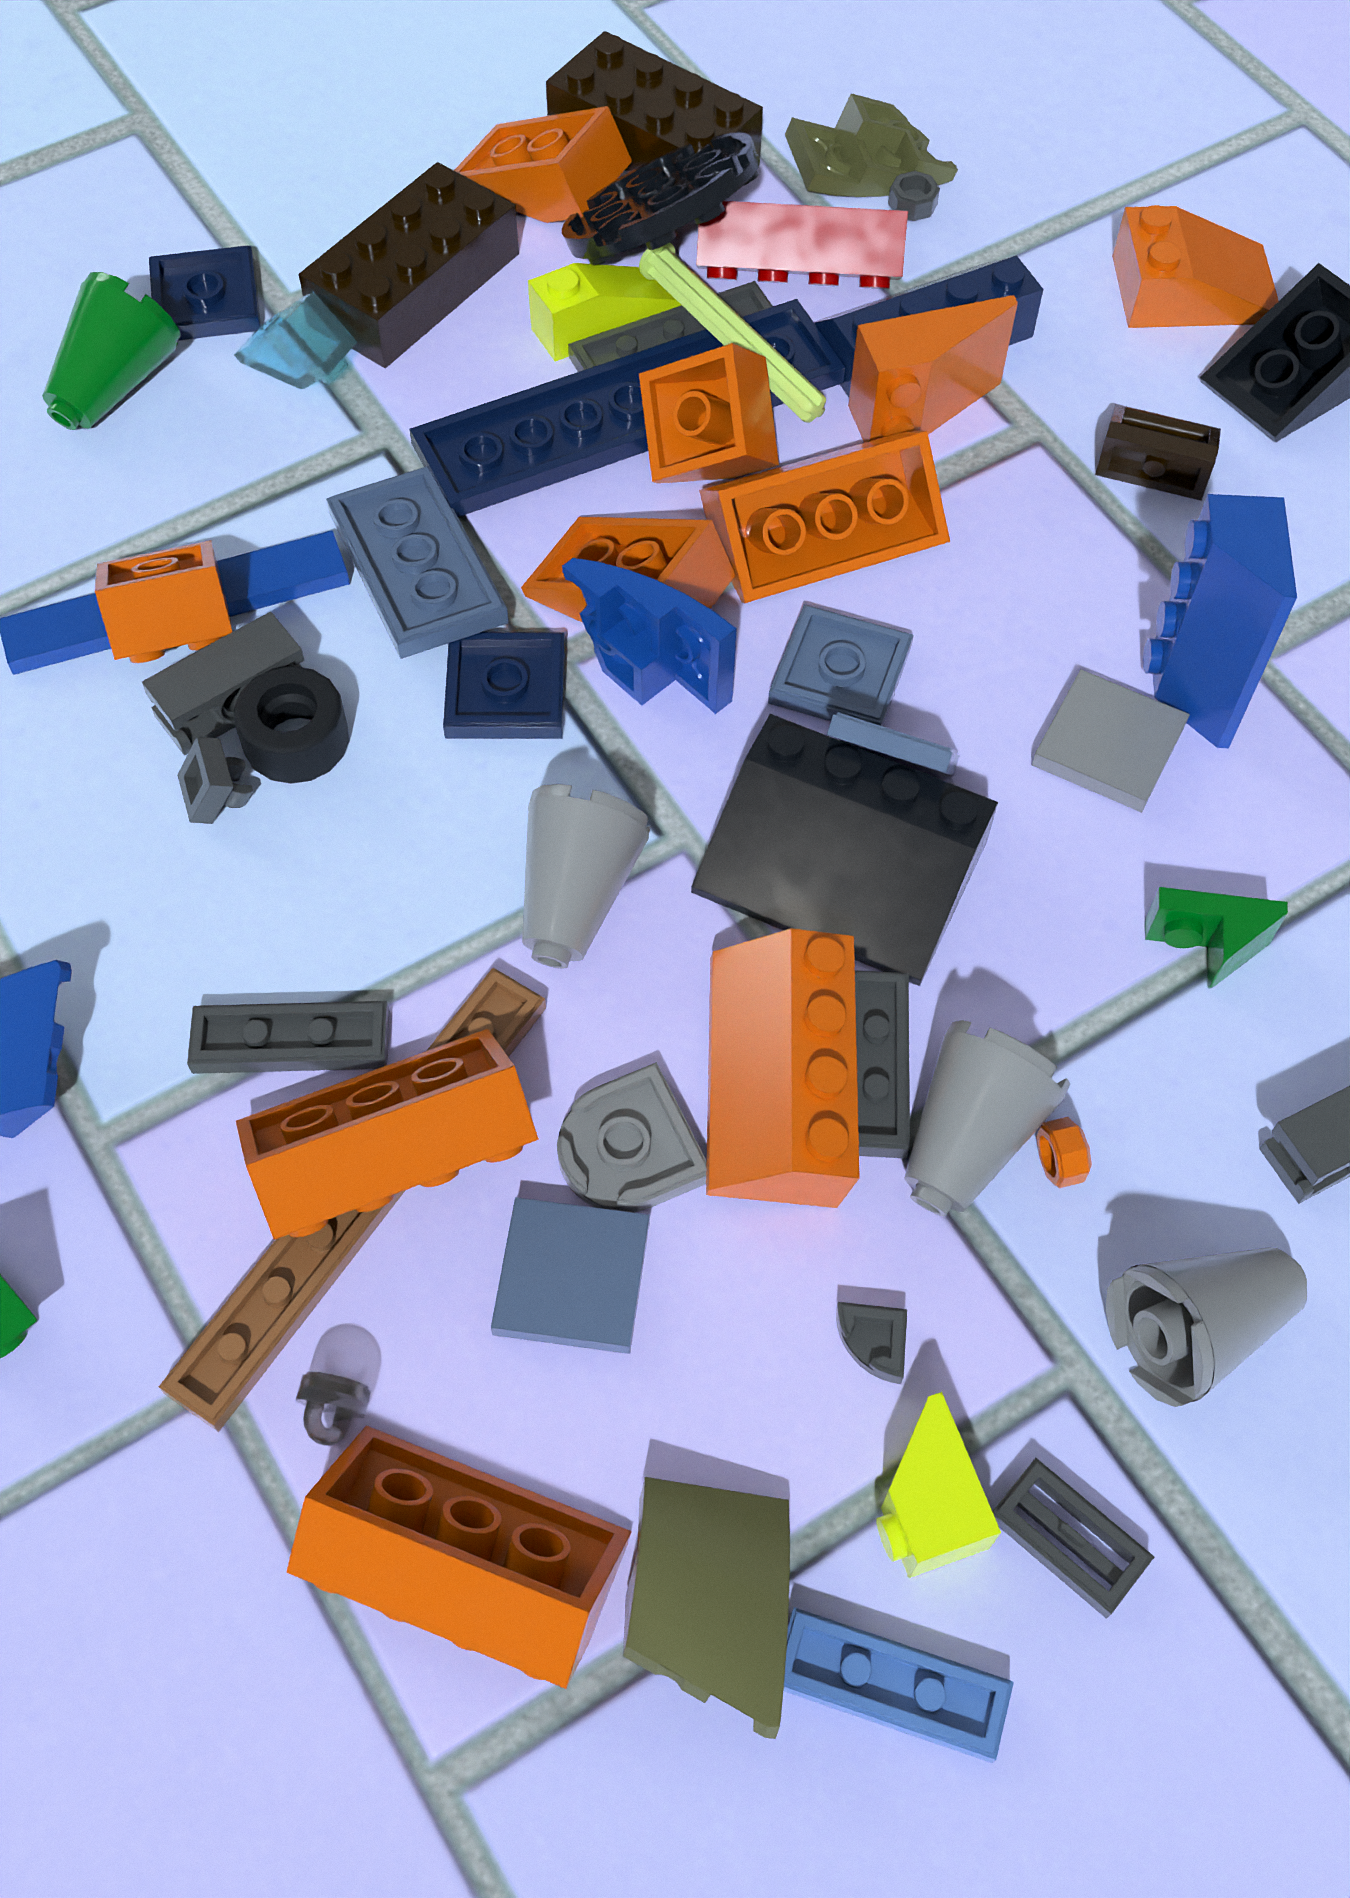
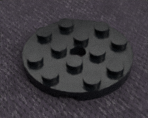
M745 133L717 135L710 140L713 148L711 144H707L697 153H695L692 144H688L637 167L602 188L586 201L589 210L583 212L584 216L580 218L578 213L572 214L563 224L562 235L571 254L576 258L588 259L591 265H598L611 259L617 253L646 244L648 250L660 248L676 238V229L694 220L696 224H702L716 218L725 210L722 202L742 186L755 180L759 175L757 169L760 165V158L752 138Z

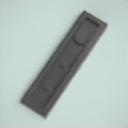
M755 281L717 293L740 317L773 307ZM681 305L569 343V359L579 372L705 330L706 328Z

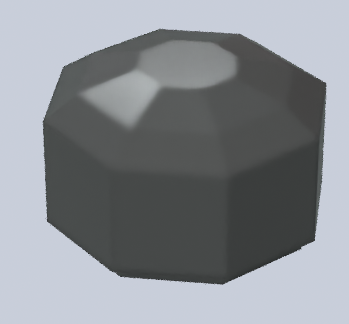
M918 171L897 175L890 187L888 204L892 210L908 211V220L917 221L932 216L938 205L940 188L931 175Z

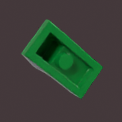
M1159 887L1145 918V940L1165 942L1175 948L1207 947L1208 989H1212L1271 943L1288 913V902Z

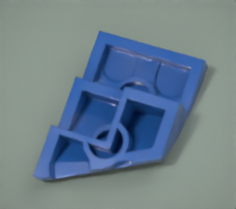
M572 558L562 565L565 579L573 582L581 589L587 606L580 613V617L593 641L594 652L602 672L641 706L675 680L715 714L732 702L736 627L687 594L631 570L579 558Z
M53 960L0 978V1136L15 1138L54 1107L58 1081L57 1060L62 1050L65 1028L54 1022L58 986L62 982L71 981L72 969L71 964L68 962Z

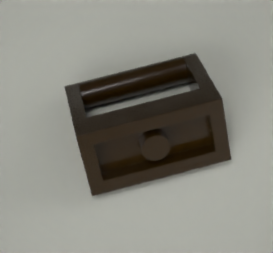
M1115 403L1095 475L1202 501L1216 462L1221 428Z

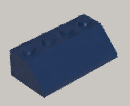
M1016 255L968 268L814 321V323L845 366L844 383L840 384V386L849 397L858 325L1014 295L1018 304L1009 342L1010 346L1033 337L1044 289Z

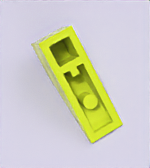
M572 263L528 280L531 330L555 362L569 357V343L681 306L655 279H646L640 273L639 267Z

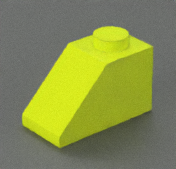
M942 1392L928 1396L881 1506L884 1516L876 1518L878 1533L887 1556L892 1562L901 1559L908 1578L988 1550L1001 1534Z

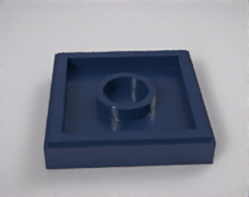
M251 245L149 257L151 298L175 322L180 330L178 341L262 331L255 262Z
M480 632L448 643L443 718L445 739H563L565 632Z

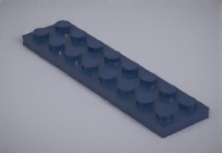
M798 299L741 317L819 391L844 383V364ZM705 329L410 428L411 444L423 466L429 469L450 508L454 509L457 517H461L647 452L648 444L639 373L724 345ZM770 390L772 408L784 404Z

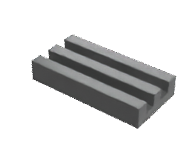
M1036 1457L992 1511L1000 1529L1106 1619L1115 1611L1155 1558L1154 1555ZM1035 1484L1127 1561L1129 1565L1126 1569L1122 1571L1075 1529L1028 1492L1030 1488ZM1018 1506L1112 1586L1110 1590L1105 1589L1014 1511V1508Z

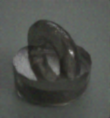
M312 1371L303 1374L295 1402L305 1406L303 1425L308 1437L322 1446H333L343 1440L347 1435L352 1418L365 1417L371 1391L368 1389L369 1387L358 1381L333 1374ZM323 1412L335 1414L332 1425L329 1428L325 1427L322 1423L321 1417Z

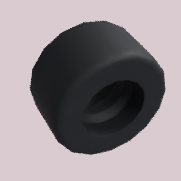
M297 666L271 669L250 681L240 692L234 707L235 727L245 757L255 771L272 781L289 784L312 781L330 772L344 756L349 742V734L341 695L329 678L313 669ZM303 718L310 720L307 725L297 730L286 732L274 730L277 725L289 719Z

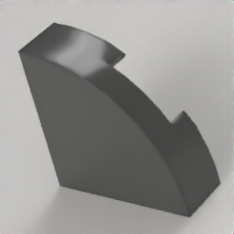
M838 1302L836 1307L837 1329L841 1341L852 1359L873 1376L887 1382L901 1384L904 1378L908 1309Z

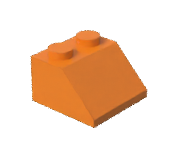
M731 343L639 373L652 482L659 484L733 479L779 466L765 356Z
M211 540L97 564L94 591L115 660L129 657L132 663L149 662L164 656V649L187 644L190 650H200L233 632Z

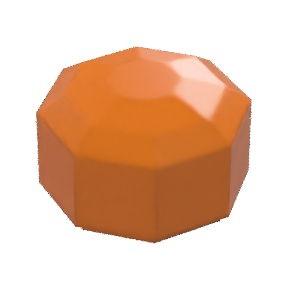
M1069 1117L1044 1122L1038 1130L1036 1139L1039 1159L1046 1177L1058 1188L1085 1182L1092 1162L1090 1147L1084 1131Z

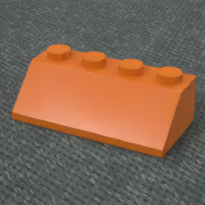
M928 431L896 433L699 490L706 520L713 521L735 572V577L731 582L742 603L755 601L950 542Z
M790 928L712 952L710 957L706 1195L838 1208L860 1179L854 936Z
M488 1029L235 1121L245 1166L274 1240L286 1235L304 1237L313 1234L325 1227L329 1219L354 1209L358 1212H369L379 1209L391 1202L394 1194L418 1185L423 1187L442 1185L454 1179L462 1168L484 1160L490 1163L508 1160L519 1154L523 1149V1145L539 1140L515 1065Z
M366 1425L305 1496L286 1573L308 1581L320 1590L339 1594L380 1611L392 1620L406 1622L447 1639L459 1648L476 1651L517 1668L531 1678L545 1680L566 1689L590 1643L632 1531Z

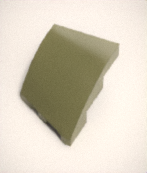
M853 93L850 94L835 128L792 117L784 134L806 189L811 192L848 197L889 196L890 187L897 175L918 171L931 175L939 186L953 181L958 171L957 166L952 161L938 160L927 151L930 140L919 129L910 124L908 118L893 104Z
M645 1477L639 1497L637 1556L625 1598L623 1657L655 1675L671 1678L682 1691L703 1703H706L711 1695L752 1718L753 1732L770 1739H776L780 1728L784 1692L790 1581L789 1500Z

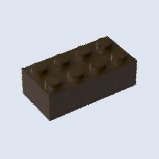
M603 31L545 81L547 116L605 106L609 107L632 160L625 169L627 172L688 144H692L695 153L707 144H711L713 148L710 140L717 135L728 133L748 134L752 138L760 158L763 106L607 31Z
M437 161L298 274L308 323L386 369L519 255L516 205Z

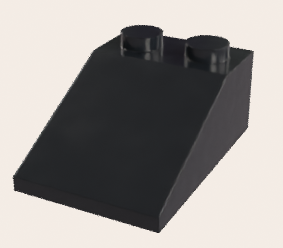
M1318 263L1200 377L1201 383L1275 442L1350 399V285Z

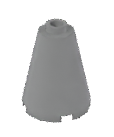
M551 784L542 785L534 789L528 804L522 943L525 947L532 950L531 958L534 961L549 967L565 969L568 968L569 961H581L584 959L646 845L651 825L646 826L648 817L643 811L629 802L608 793L592 790L590 800L569 797L572 785Z
M965 1020L952 1022L944 1035L904 1176V1180L914 1188L910 1198L926 1210L942 1217H946L950 1209L964 1212L1062 1103L1071 1084L1068 1078L1056 1083L1052 1076L1057 1066L1027 1044L993 1028L988 1029L984 1038L968 1034L966 1032L972 1022Z
M1275 1247L1135 1265L1124 1271L1121 1277L1112 1280L1107 1288L1105 1311L1110 1336L1116 1350L1125 1346L1128 1347L1138 1367L1129 1370L1139 1386L1157 1401L1173 1407L1183 1406L1202 1399L1303 1310L1307 1302V1278L1303 1268L1295 1259Z

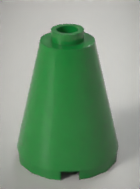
M90 272L81 283L42 394L43 400L49 406L46 410L48 415L55 422L69 430H76L77 427L91 428L176 350L177 341L180 338V330L175 322L156 301L147 294L144 295L141 302L124 292L129 285L128 282L104 272Z

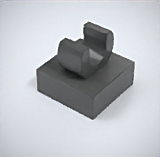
M197 737L177 774L190 823L213 824L223 805L230 808H241L246 805L253 792L252 785H239L232 782L240 779L246 768V763L240 758L225 757L221 740L218 738Z

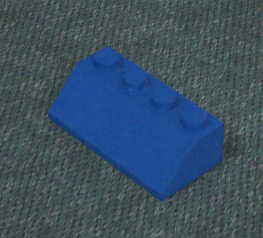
M1207 494L1199 519L1190 520L1185 537L1184 561H1176L1174 563L1170 581L1169 601H1161L1159 605L1156 638H1148L1145 644L1143 668L1145 674H1152L1154 698L1161 703L1190 714L1186 724L1216 748L1229 749L1297 599L1284 497Z

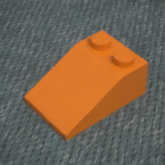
M608 106L496 124L454 171L516 205V212L548 223L565 221L570 215L576 213L582 218L584 216L583 212L589 210L586 201L602 188L617 180L632 160Z
M1177 206L1125 207L1112 258L1128 328L1255 325L1279 301L1263 244Z
M1006 296L858 325L848 407L863 442H869L900 432L928 431L929 435L1000 385L1018 304L1015 296Z
M578 517L521 586V590L525 597L582 622L580 613L587 606L581 589L573 582L566 580L562 572V565L572 558L597 561L642 574L687 594L710 609L735 577V572L712 520Z

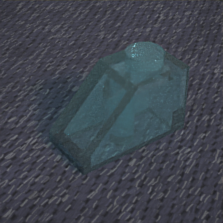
M312 291L263 322L237 350L234 356L241 364L303 390L319 380L325 385L334 381L349 365L344 357L357 341Z

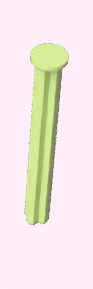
M670 242L654 250H648V248L645 250L639 262V270L646 279H655L724 346L733 343L765 356L770 390L803 422L811 423L816 417L823 415L826 397L675 255V248Z

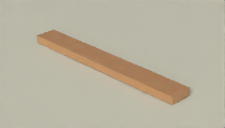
M493 967L427 1051L488 1029L509 1057L546 1010V1000L541 995ZM406 1190L394 1194L393 1200L379 1209L369 1212H358L354 1209L329 1219L325 1227L313 1234L304 1237L286 1235L276 1239L158 1386L163 1394L219 1432Z

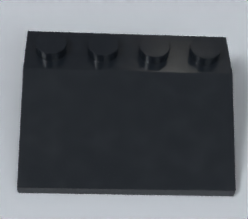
M769 714L742 764L691 886V893L781 930L793 928L854 936V959L883 972L909 973V982L920 987L987 844L998 802L781 717Z

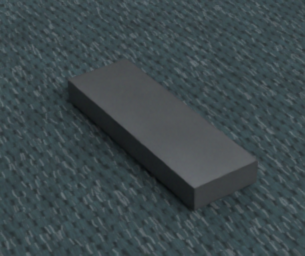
M855 970L859 1156L907 1159L910 1151L909 973Z
M387 1001L193 1006L187 1065L192 1074L378 1069L387 1066L390 1015Z

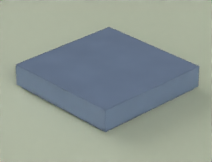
M804 604L769 690L768 704L828 721L832 720L833 714L837 715L839 712L883 726L909 656L914 635Z
M839 712L837 715L833 714L827 732L828 736L950 775H954L960 757L957 754L958 751Z
M515 1197L491 1322L492 1335L630 1354L650 1215Z

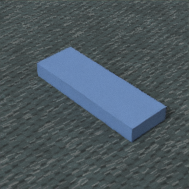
M795 1607L793 1608L787 1633L784 1692L990 1763L996 1761L1014 1681Z

